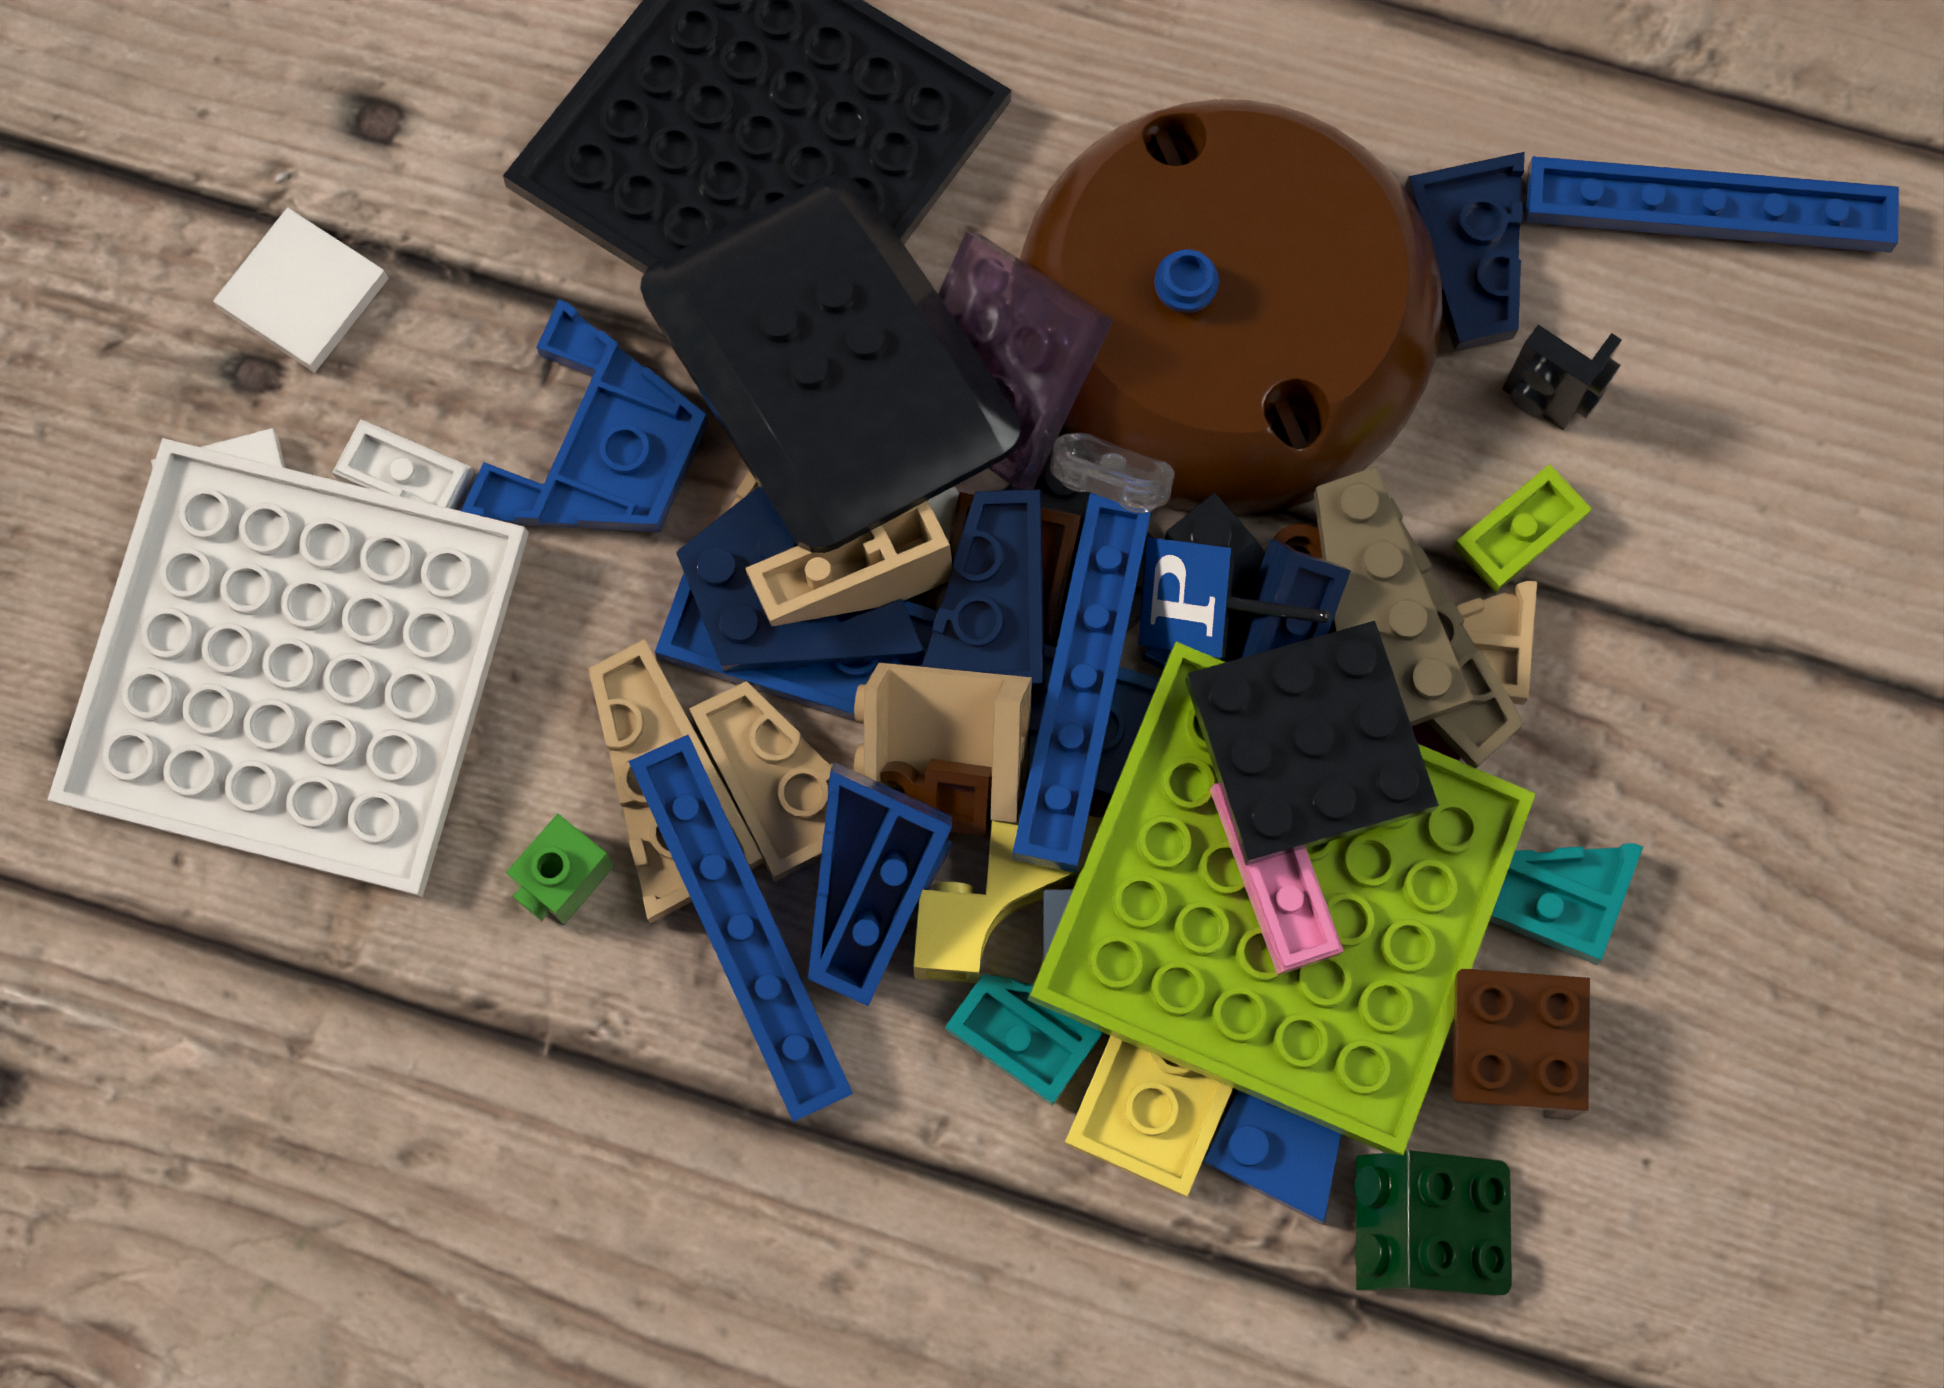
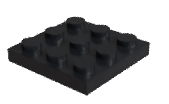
M1375 621L1187 673L1185 682L1245 865L1433 812L1439 806Z

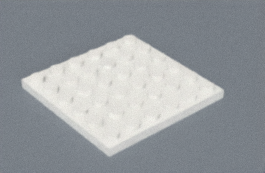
M162 438L47 800L68 808L423 898L529 532L524 526Z

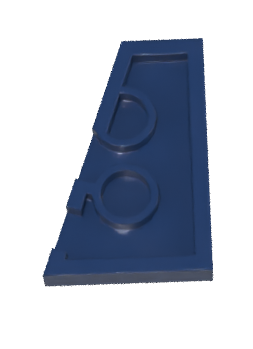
M1525 152L1408 176L1404 186L1425 221L1436 251L1442 281V311L1455 352L1514 339L1519 330L1521 279L1519 236L1523 220L1521 178L1524 173Z
M1040 490L976 491L952 564L953 570L942 605L938 608L932 627L933 633L923 664L920 667L1032 677V685L1045 684L1042 492Z

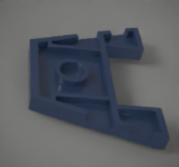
M759 486L676 551L723 672L805 667L807 663L843 661L844 665L868 663L869 659L900 658V661H908L924 657L922 645L902 598L842 622L838 620L836 615L771 626L747 575L746 567L799 545L791 538Z

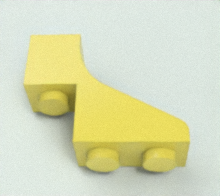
M1020 815L1016 823L992 820L986 895L973 894V886L959 882L935 883L934 890H922L913 965L914 979L976 984L980 978L981 961L985 947L997 926L1010 914L1042 900L1043 890H1064L1075 885L1102 818L1088 816L1077 873L1012 860Z

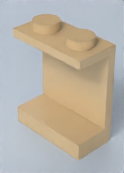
M878 663L866 685L860 684L856 692L854 718L856 723L864 724V744H859L856 749L854 771L888 787L903 788L896 782L880 780L881 771L887 763L893 761L906 762L922 775H925V768L931 759L992 767L991 820L1016 823L1022 810L1028 783L1032 677Z

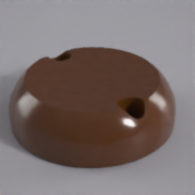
M1214 99L1179 104L1150 112L1134 119L1094 142L1065 169L1049 189L1037 210L1020 255L1014 286V324L1019 359L1031 393L1043 416L1063 442L1068 440L1097 473L1114 485L1144 500L1186 512H1191L1213 493L1217 494L1235 516L1276 512L1314 500L1317 486L1365 470L1395 440L1409 421L1426 389L1437 357L1442 322V281L1436 251L1425 221L1408 192L1392 172L1368 149L1336 127L1303 112L1276 104L1252 100ZM1185 249L1196 250L1204 254L1215 265L1219 276V285L1213 301L1204 309L1193 313H1181L1167 307L1159 299L1154 286L1156 270L1161 261L1169 254ZM1283 429L1289 445L1280 440L1273 430Z

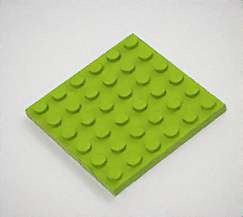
M1176 642L1166 662L1027 1000L1389 1154L1404 1155L1454 1019L1455 975L1461 969H1472L1536 793L1418 744L1439 806L1433 812L1306 848L1344 952L1339 956L1277 975L1210 792L1211 787L1217 784L1218 780L1185 682L1187 673L1225 662Z

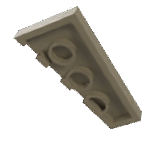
M1377 466L1317 486L1314 499L1322 558L1351 570L1332 621V632L1371 621L1376 622L1411 726L1470 706L1473 697Z

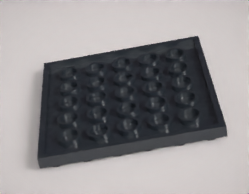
M642 0L504 173L503 179L506 188L643 274L657 261L829 175H843L857 182L905 245L1009 105L1012 90L863 0Z

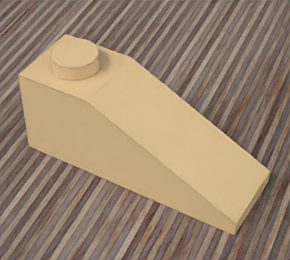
M928 501L838 549L826 553H812L802 549L800 546H796L746 567L747 575L771 626L877 608L901 598L905 601L949 582L953 570L950 544Z

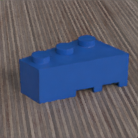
M833 762L830 770L808 979L869 1006L952 828V816Z

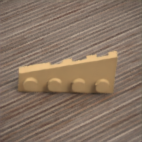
M643 639L589 667L588 671L630 839L629 843L634 865L640 881L647 919L651 924L689 904L692 900L628 761L689 734L750 869L752 870L763 864L764 859L646 640Z

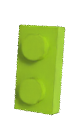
M1549 464L1461 536L1453 548L1496 594L1585 520L1592 511V508Z

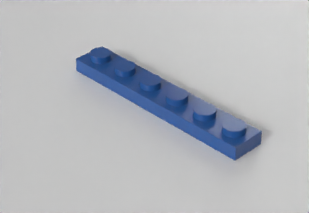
M1532 156L1528 165L1525 222L1891 253L1898 244L1899 187Z
M1092 493L1089 495L1012 852V860L1077 873L1152 505Z
M689 734L628 761L792 1121L795 1122L852 1095V1089Z

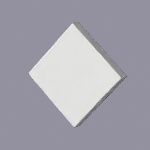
M287 207L213 302L218 310L315 373L389 278L385 270Z

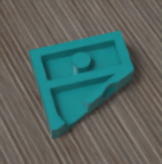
M1636 843L1622 844L1620 847L1583 850V846L1556 848L1552 852H1535L1532 849L1515 850L1489 922L1597 965L1604 956L1643 846Z
M983 974L947 1023L945 1031L1050 1106H1053L1104 1033L1028 1001L1027 999L1034 984L1017 982L1014 978Z

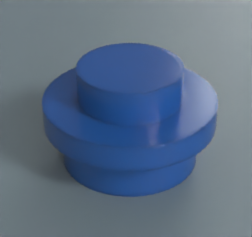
M1191 249L1176 251L1166 256L1159 264L1154 279L1155 291L1159 299L1170 309L1181 313H1193L1207 307L1216 296L1219 285L1218 272L1212 261L1201 252Z

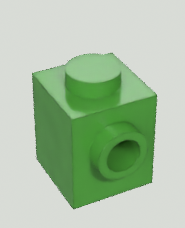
M557 813L506 873L515 885L519 887L512 897L523 908L541 922L550 913L565 925L615 866L604 850Z

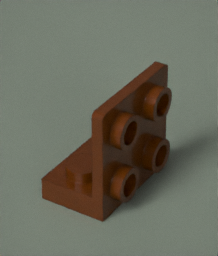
M1477 969L1459 970L1455 975L1453 1101L1459 1104L1543 1109L1544 1118L1571 1120L1588 1112L1590 978Z

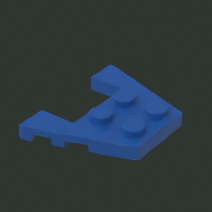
M558 299L536 347L540 357L593 377L545 482L540 484L483 462L461 511L515 525L660 532L708 425L707 415L647 366L644 368L620 349L618 343L604 331H598L584 320L569 303Z

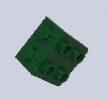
M1405 1150L1404 1155L1376 1153L1356 1156V1179L1354 1184L1356 1195V1246L1354 1251L1356 1290L1370 1292L1427 1290L1489 1296L1506 1295L1510 1291L1512 1286L1510 1169L1504 1161Z

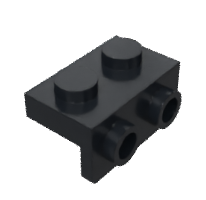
M1538 324L1523 344L1502 390L1510 395L1515 406L1524 413L1533 417L1542 416L1564 430L1576 413L1586 419L1606 392L1607 385L1621 366L1612 357L1622 339L1611 333L1591 360Z

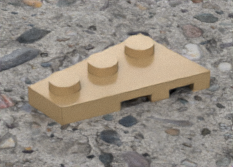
M747 681L689 708L690 716L748 831L763 856L764 863L773 881H778L821 860L830 770L833 764L826 762L801 737V733Z

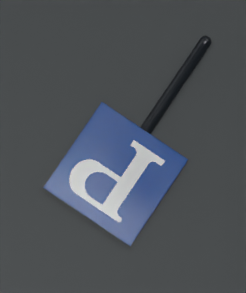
M1147 537L1138 645L1172 650L1174 644L1179 642L1209 656L1226 658L1230 610L1317 623H1327L1330 620V613L1321 609L1231 597L1235 548Z

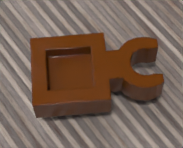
M931 759L925 768V775L919 774L912 765L901 761L889 762L881 771L880 780L896 782L903 787L905 795L951 815L952 828L950 832L985 837L991 827L992 767Z

